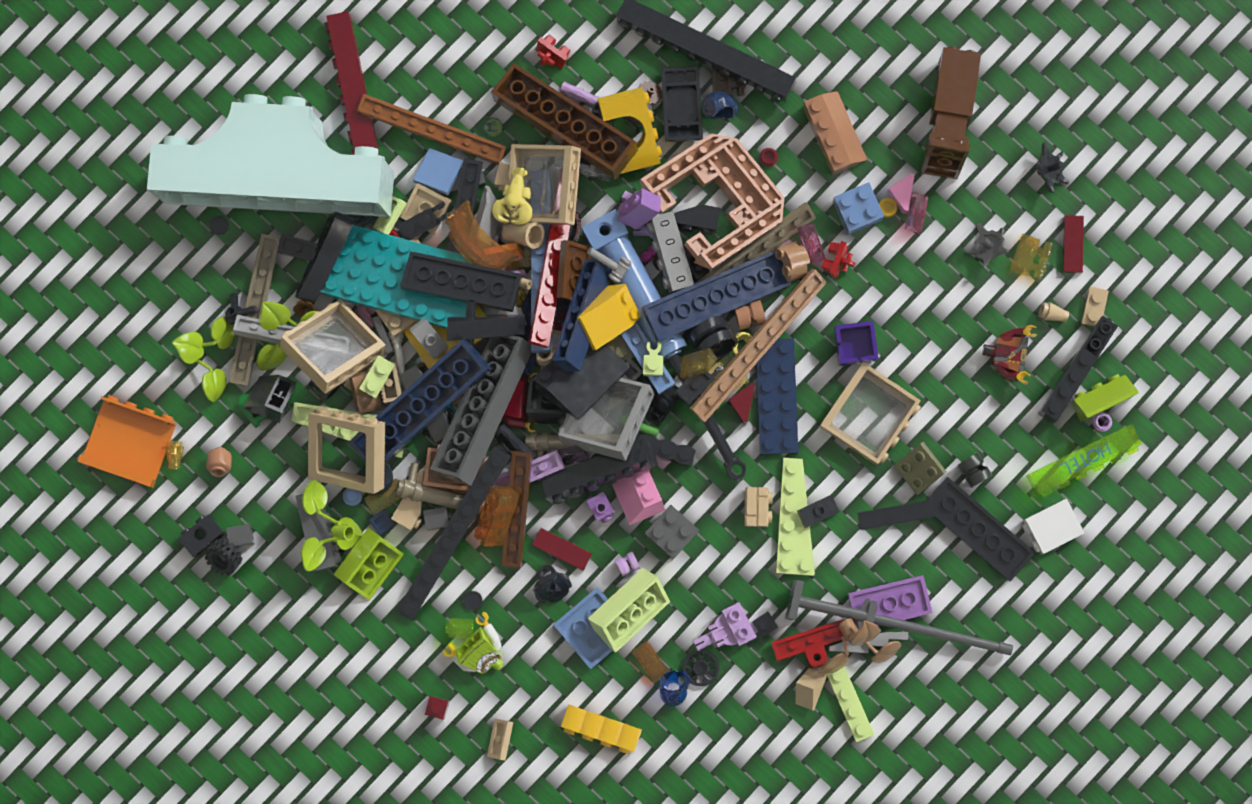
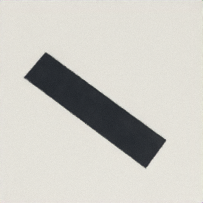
M932 500L859 512L858 516L862 530L935 517Z

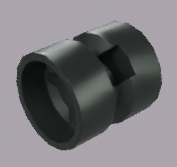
M979 452L957 465L962 474L967 475L966 481L971 488L992 476L989 468L983 466L984 460Z

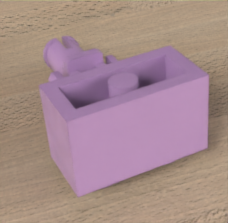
M740 602L721 611L722 614L717 617L714 624L708 626L709 630L716 627L715 630L693 640L695 645L704 641V643L696 646L698 651L719 640L723 641L717 643V647L724 644H737L740 646L756 638Z

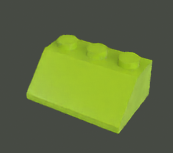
M1117 374L1109 378V383L1102 385L1100 382L1092 386V391L1088 393L1081 391L1075 394V399L1070 402L1080 422L1139 394L1137 388L1126 375L1120 377Z
M368 528L334 575L370 601L404 553Z

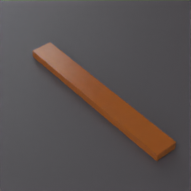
M366 94L362 95L356 112L497 165L502 161L506 146Z

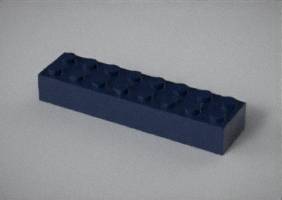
M461 340L375 417L377 421L385 422L384 465L492 369L468 340ZM359 432L349 441V444L366 462V435L363 432Z

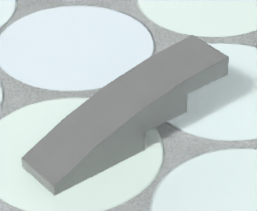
M908 632L879 633L876 638L868 642L872 646L883 647L888 644L889 639L908 640ZM847 640L849 652L868 653L869 647L865 643L859 646H852L849 640ZM843 642L828 647V651L845 652Z

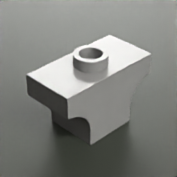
M425 317L409 329L433 359L449 347Z

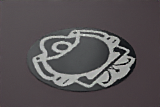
M575 212V224L570 225L568 241L577 243L581 233V217L578 212Z

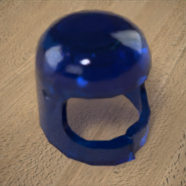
M673 670L663 674L660 679L659 693L661 700L665 704L678 706L686 700L687 689L691 682L689 675L680 670ZM679 677H683L686 680L685 686L679 682ZM672 683L679 686V690L674 691L672 689L667 690V688Z

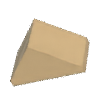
M808 668L796 682L795 704L814 711L827 674L817 673L816 670Z

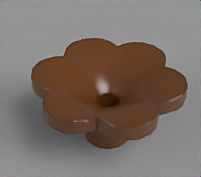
M298 301L293 307V311L297 313L299 318H302L308 312L317 311L311 302Z

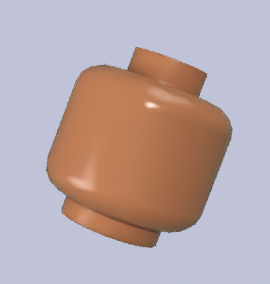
M223 447L210 450L207 454V471L216 477H222L230 472L232 463L231 453Z

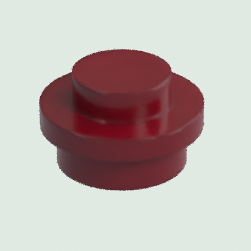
M765 148L761 151L759 160L762 165L772 167L778 161V154L772 148Z

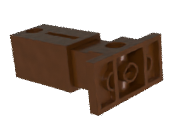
M952 46L943 47L938 61L929 125H933V130L926 143L924 160L920 170L921 174L956 180L960 175L970 149V144H968L969 137H965V132L973 115L981 53H977L974 50H959Z

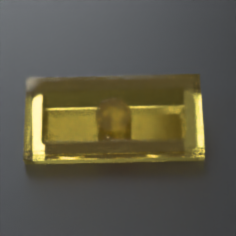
M710 348L683 356L680 377L685 379L709 371L716 362L717 357Z

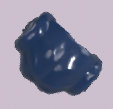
M715 91L708 94L703 100L701 110L705 118L719 119L724 117L731 120L738 112V104L726 92Z

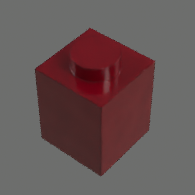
M430 696L424 715L445 720L450 701Z

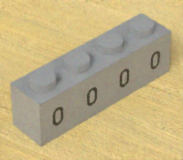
M673 211L655 216L648 221L647 230L649 234H652L654 240L652 241V247L654 252L658 254V268L660 271H663L664 288L668 289V292L671 293L694 285Z

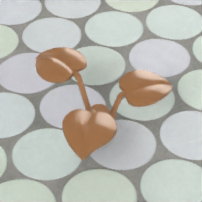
M846 619L839 624V629L844 635L841 639L845 652L834 656L816 671L817 673L829 674L842 669L850 660L848 657L847 640H849L852 646H859L865 643L876 654L872 658L874 663H882L892 658L901 648V643L893 641L884 645L880 650H876L868 641L873 640L881 632L880 628L876 624L864 620L861 628L858 630L852 619Z

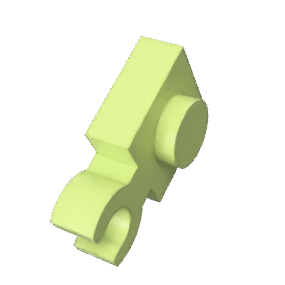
M647 342L646 347L649 355H644L643 376H663V356H658V353L661 351L660 342H658V347L655 350H652L650 342Z

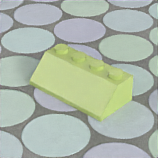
M642 568L599 607L588 620L594 631L616 653L669 604L670 600L658 577Z

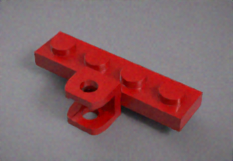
M845 619L771 642L776 660L781 661L805 653L808 665L812 669L824 666L827 663V654L824 646L842 641L841 637L844 635L839 629V624ZM819 656L821 660L815 661L814 657Z

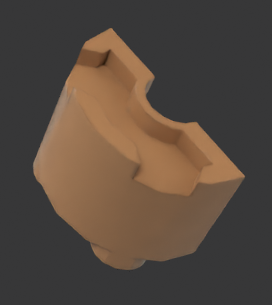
M795 241L774 247L777 259L781 260L784 264L782 273L787 283L802 279L807 275V264L810 263V259L804 246L800 247Z

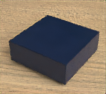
M385 509L369 519L379 536L396 525Z

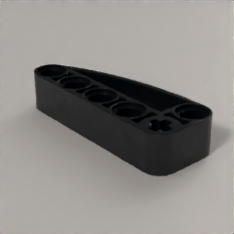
M337 211L329 215L317 242L318 247L315 249V256L308 263L295 298L304 302H311L313 305L315 304L339 257L354 219Z

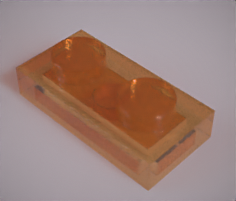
M648 640L632 651L653 683L670 672Z

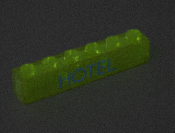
M1130 424L1026 475L1035 495L1042 494L1045 497L1053 493L1052 488L1059 486L1061 489L1069 485V480L1075 477L1079 480L1088 476L1086 472L1091 469L1096 472L1104 468L1103 463L1110 461L1112 464L1122 459L1120 455L1126 452L1128 455L1139 451L1138 446L1142 445V442L1133 425Z

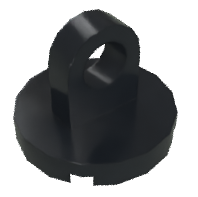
M544 565L538 570V581L534 585L533 592L536 599L540 602L545 603L548 600L549 602H556L570 592L569 588L572 587L568 575L557 572L551 565Z

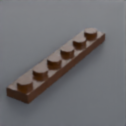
M512 451L501 566L522 567L533 453Z

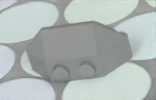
M486 185L465 256L473 257L482 253L483 249L490 248L494 244L497 245L500 234L497 232L499 226L502 227L504 223L497 221L493 216L492 207L496 202V198L490 187Z

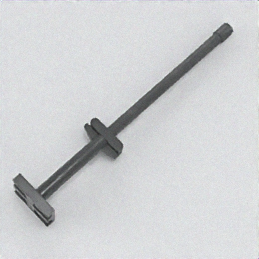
M795 580L792 584L785 619L796 620L798 608L800 607L856 620L858 630L865 620L882 626L995 651L1000 654L1011 655L1013 651V645L1004 642H995L876 614L877 602L875 600L870 601L869 598L865 599L860 609L804 597L801 596L804 581Z

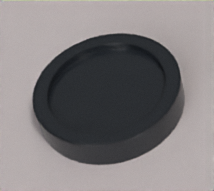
M215 216L210 221V229L216 235H223L229 229V222L223 216Z
M469 591L463 598L465 607L470 610L480 608L483 602L481 594L477 591Z

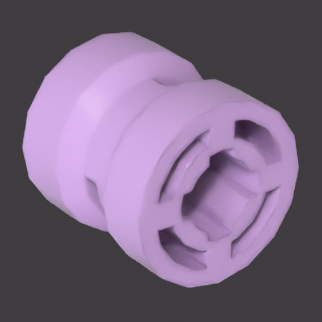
M633 552L628 553L624 558L619 557L615 559L623 577L632 570L640 569Z

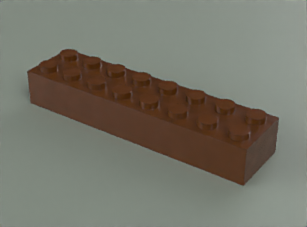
M515 63L512 64L491 91L496 103L559 144L581 148L580 157L614 180L617 179L638 151L636 141Z

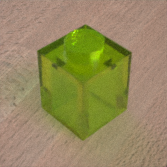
M450 618V622H446L445 633L449 634V638L468 639L474 632L473 619Z

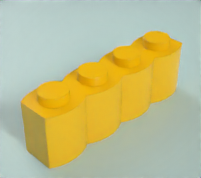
M569 704L561 727L564 728L563 732L574 735L575 732L583 734V739L592 742L594 738L601 741L600 745L609 748L612 745L618 746V751L630 754V751L635 752L642 731L639 728Z

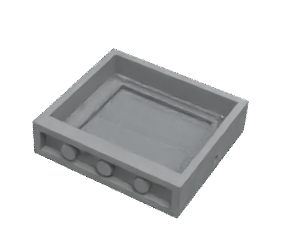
M621 378L579 421L566 412V419L559 428L558 436L564 445L626 461L654 397V392L648 384Z

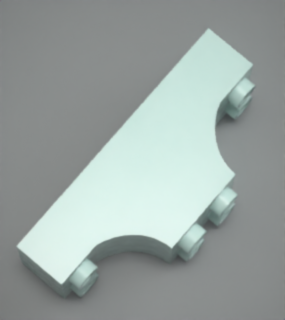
M247 94L244 95V103L232 102L225 123L207 140L196 145H188L187 138L165 136L164 144H151L147 190L165 204L328 214L337 211L345 215L391 217L394 171L385 161V157L379 156L378 149L372 147H355V155L339 154L330 149L324 138L322 121L313 112L312 107L305 106L306 100L300 97H283L282 105L267 104L268 98L265 96Z

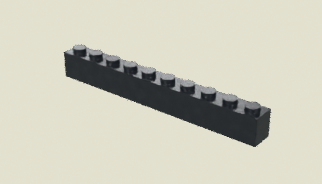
M624 0L616 15V20L620 27L624 29L630 28L641 37L647 36L658 45L664 44L674 53L680 52L685 54L689 60L694 62L697 60L708 69L712 70L715 68L720 71L721 75L727 78L731 76L737 79V82L741 85L747 86L748 84L754 87V90L760 94L766 93L771 95V98L777 102L783 101L786 103L796 84V77L635 0Z

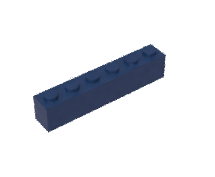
M595 258L584 260L552 362L565 372L581 371L589 341L578 317L608 286L610 280L608 275L612 273L611 268Z

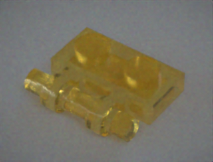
M1021 234L1010 271L1028 276L1030 270L1036 271L1034 278L1041 280L1043 273L1045 274L1047 267L1045 266L1048 257H1051L1053 244L1045 242L1044 248L1038 247L1040 239ZM1035 254L1041 255L1038 264L1033 263Z

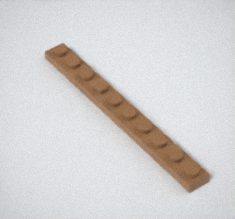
M811 269L689 408L701 422L707 421L827 283L815 269Z

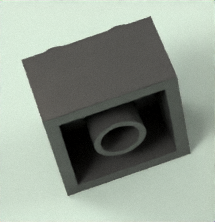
M670 505L645 532V535L674 560L695 537L699 529Z

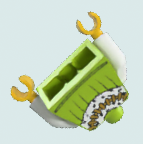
M482 612L485 621H481L478 616L476 617V623L483 625V629L479 627L458 649H456L453 643H449L447 647L451 652L446 648L443 650L444 656L452 657V660L463 671H477L483 674L491 667L498 671L504 664L503 660L500 659L502 656L500 651L502 646L499 636L492 624H488L489 616L486 612Z

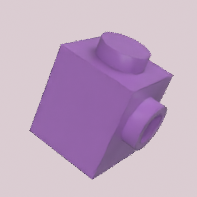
M604 492L587 500V504L597 522L602 521V523H605L613 518L614 510Z

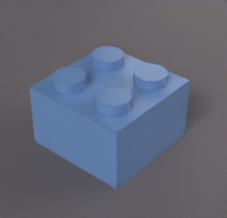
M869 182L839 194L832 200L847 235L876 224L884 218Z

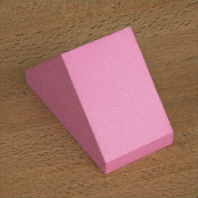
M913 173L907 175L887 191L890 197L896 201L898 208L903 214H907L909 210L915 175Z

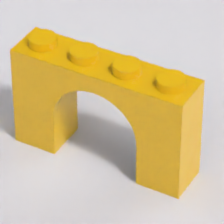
M642 87L597 98L603 121L631 116L643 124L642 136L636 143L638 151L621 174L661 164L659 157H662L661 148L656 146L655 141L658 139L656 128H652L651 124L654 121L652 110L648 111L647 106L650 103L648 92L644 93Z

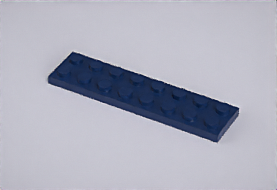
M774 250L644 305L641 309L658 343L691 329L711 317L721 316L790 286L791 282L787 283L782 273L783 265L777 259Z

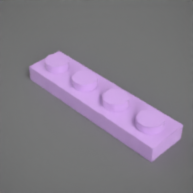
M558 450L532 460L530 482L565 468ZM510 470L500 474L491 491L494 498L508 492Z

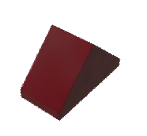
M753 384L728 399L729 404L743 424L748 422L755 387Z

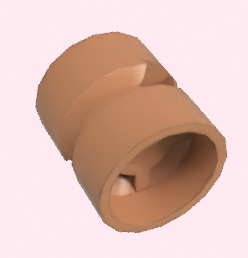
M760 300L753 301L748 306L743 305L734 310L739 330L750 328L751 324L755 326L763 325L766 321Z

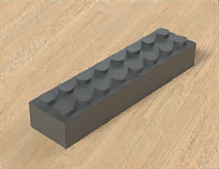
M513 335L490 337L482 357L492 369L463 395L430 467V470L440 477L464 485H472L532 353L531 345L523 338Z

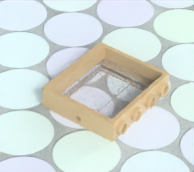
M512 144L509 154L508 185L510 186L514 175L511 173L512 169L519 167L527 171V175L523 177L524 187L530 188L531 195L530 199L525 198V201L532 208V218L528 223L575 224L581 148L563 145ZM520 206L514 210L508 209L510 217L505 216V219L510 220L509 222L517 220L519 216L516 218L512 216Z
M342 300L330 303L321 312L314 313L307 321H302L291 331L284 332L280 343V348L325 394L372 364L378 355L382 357L386 346Z
M863 362L819 427L877 466L879 462L883 464L889 454L886 452L889 447L894 448L900 439L897 435L900 431L904 432L910 424L907 420L911 415L915 416L921 408L918 405L921 400Z

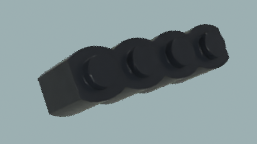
M637 434L634 442L647 438L653 444L655 455L658 459L674 461L678 465L685 467L692 466L696 453L694 448L688 445H676L670 440H658L652 435Z

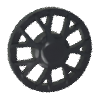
M696 650L685 658L683 673L691 684L706 686L717 678L719 663L711 652ZM699 653L700 660L696 662L693 655ZM705 654L711 656L708 662L703 661ZM687 661L694 663L693 668L686 667ZM715 663L716 669L709 670L708 664ZM694 670L696 675L690 679L687 673ZM707 672H710L714 676L711 680L707 679V677L705 676ZM698 675L703 676V683H697Z

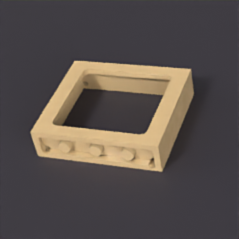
M318 407L316 410L308 413V479H316L319 482L372 494L384 489L385 422L377 421L376 418H363L359 414H344V411L340 410L330 411L326 407ZM322 424L365 433L366 477L322 467Z

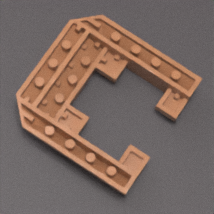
M711 133L640 179L643 189L661 197L660 215L677 203L667 190L693 174L702 187L714 180L736 207L726 216L736 230L712 246L701 232L684 244L696 259L694 263L708 269H713L780 224L783 219L784 196L736 138Z

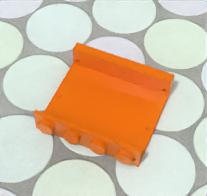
M108 395L107 398L101 396L103 400L84 455L80 454L78 462L153 488L177 423L172 421L173 417L162 414L160 417L154 415V410L145 407L143 410L136 408L137 405L126 401L123 404L118 402L119 398Z

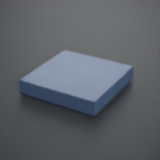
M429 148L413 181L429 189L449 195L463 167L464 161Z

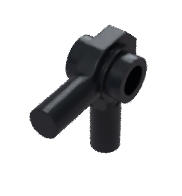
M233 293L231 294V307L225 312V320L233 325L237 315L247 316L257 313V306L253 305L242 309L238 306V294Z

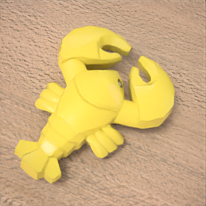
M515 167L511 171L514 178L510 186L506 185L504 188L503 196L505 197L501 200H496L492 207V213L497 221L509 223L510 220L505 219L503 215L505 214L506 217H510L508 209L514 210L520 206L512 216L514 218L519 216V218L512 220L511 223L524 225L532 218V208L525 201V198L530 199L531 192L530 188L524 187L523 177L527 175V171L524 168Z

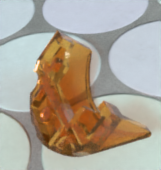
M466 200L446 218V224L450 228L448 235L452 243L470 263L505 271L518 257L517 253L502 247L483 231L474 218L469 200Z

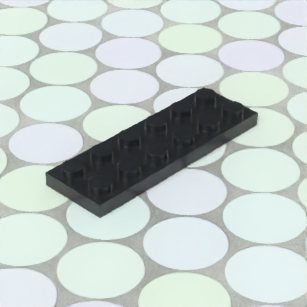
M410 251L400 287L402 290L465 303L466 300L472 299L479 306L513 312L522 281V274Z
M946 477L926 500H932L937 520L1009 582L1013 580L1035 554L1029 546L949 477Z

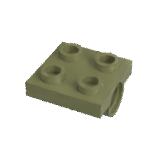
M924 442L894 464L895 468L917 495L947 473Z

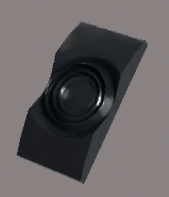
M699 66L661 68L665 142L702 140Z

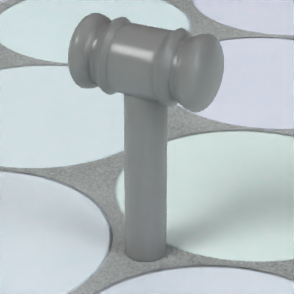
M592 247L587 251L588 255L612 269V273L608 276L616 283H620V279L623 278L629 266L632 265V262L623 256L616 263Z

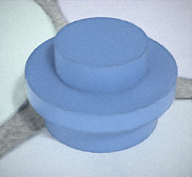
M347 488L343 492V500L347 505H358L362 500V493L359 490Z

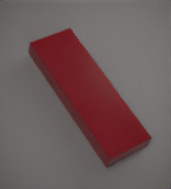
M1064 216L1063 273H1083L1084 216Z
M540 528L532 544L584 571L592 556V553L543 528Z

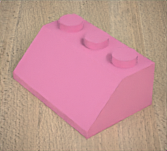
M649 470L637 472L632 477H624L612 484L629 525L665 511L662 499Z

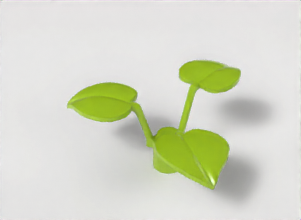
M262 302L259 323L263 329L274 330L283 324L287 325V322L295 327L298 325L290 319L291 313L286 306L275 302ZM311 311L306 313L301 318L300 322L307 321L312 317L314 313L320 311ZM327 326L322 328L318 332L322 333L327 328ZM267 344L260 350L257 357V368L259 370H270L283 364L287 354L279 347L280 344H275V346Z
M220 317L213 322L211 337L214 341L203 343L202 336L197 332L185 333L172 341L183 362L188 364L197 362L209 370V372L202 376V388L206 397L211 402L217 401L225 390L227 383L226 375L221 369L213 370L212 367L199 360V358L204 354V349L202 348L204 346H211L217 343L220 349H225L232 344L235 337L233 334L234 324H229L225 320L226 317Z
M316 479L306 486L302 496V506L307 514L312 515L316 512L335 525L331 529L333 538L323 539L319 542L317 538L311 537L303 543L301 559L305 571H312L323 562L326 556V548L322 546L324 543L335 541L340 549L347 550L353 547L363 535L359 526L351 518L344 517L336 521L320 511V509L325 507L328 495L325 487L317 482Z

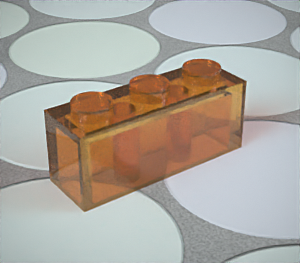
M490 486L474 537L483 546H503L519 495L510 486Z

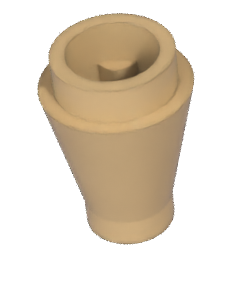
M1043 302L1039 310V317H1042L1043 320L1066 322L1069 317V311H1065L1051 302Z

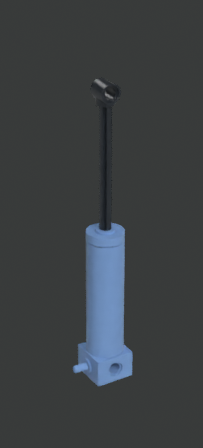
M616 209L581 227L582 235L589 247H592L614 262L618 263L622 256L632 262L623 278L620 279V283H616L611 279L610 281L613 285L626 284L641 316L636 323L655 350L658 347V343L641 307L661 299V296L628 238L627 225L618 221L619 215ZM603 230H607L610 232L606 236L600 234V232ZM679 333L660 341L661 351L658 353V356H663V360L670 361L679 380L683 384L690 377V374L679 356L681 350L687 346L684 337ZM701 394L692 402L693 404L701 396ZM711 415L703 423L725 461L723 465L727 470V476L735 481L741 480L746 474V466L739 456L735 457L713 415ZM735 465L740 466L742 473L738 476L733 475L731 472V468Z

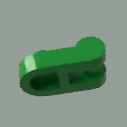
M244 394L239 399V408L252 425L257 428L264 419L267 420L268 418L261 415L254 417L252 415L253 412L244 409L250 394Z

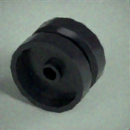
M714 316L701 322L690 332L688 337L693 348L697 349L699 358L704 363L711 357L715 361L725 357L738 343V338L730 330L728 322L722 316Z

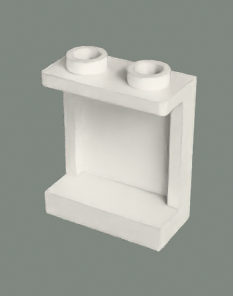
M1067 499L1023 520L1024 525H1022L1025 533L1030 535L1033 540L1031 542L1033 549L1036 553L1039 552L1040 555L1084 534Z

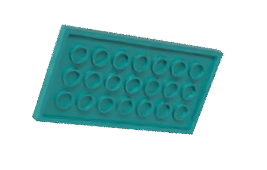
M352 225L339 257L320 292L325 296L415 321H420L425 317L430 325L447 329V317L466 316V303L402 290L400 286L410 251L489 267L490 264L484 260Z

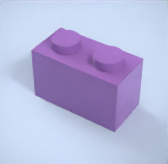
M643 188L620 204L618 208V221L636 230L660 213L661 197Z

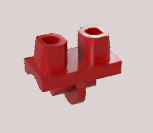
M550 34L544 39L540 37L534 49L538 52L537 56L542 59L540 65L544 67L548 63L552 67L556 65L562 70L571 50L565 45H562L559 50L554 47L556 39Z
M843 241L841 243L830 242L828 253L836 255L834 261L824 259L821 268L830 273L833 278H838L840 270L847 272L848 267H854L856 264L851 261L853 254H847L849 248L847 243Z

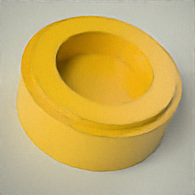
M884 198L880 201L879 206L884 217H892L897 211L896 201L892 198Z

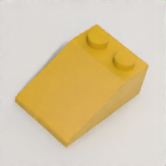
M626 284L607 286L580 314L578 320L592 349L597 350L629 329L641 316Z

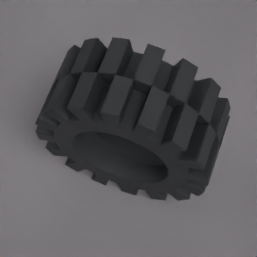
M216 539L204 554L206 555L204 557L205 560H208L206 563L211 565L210 568L212 570L216 569V573L221 572V575L226 574L227 576L238 568L243 557H241V552H238L239 548L233 547L234 543L231 542L229 544V540L223 541V539Z

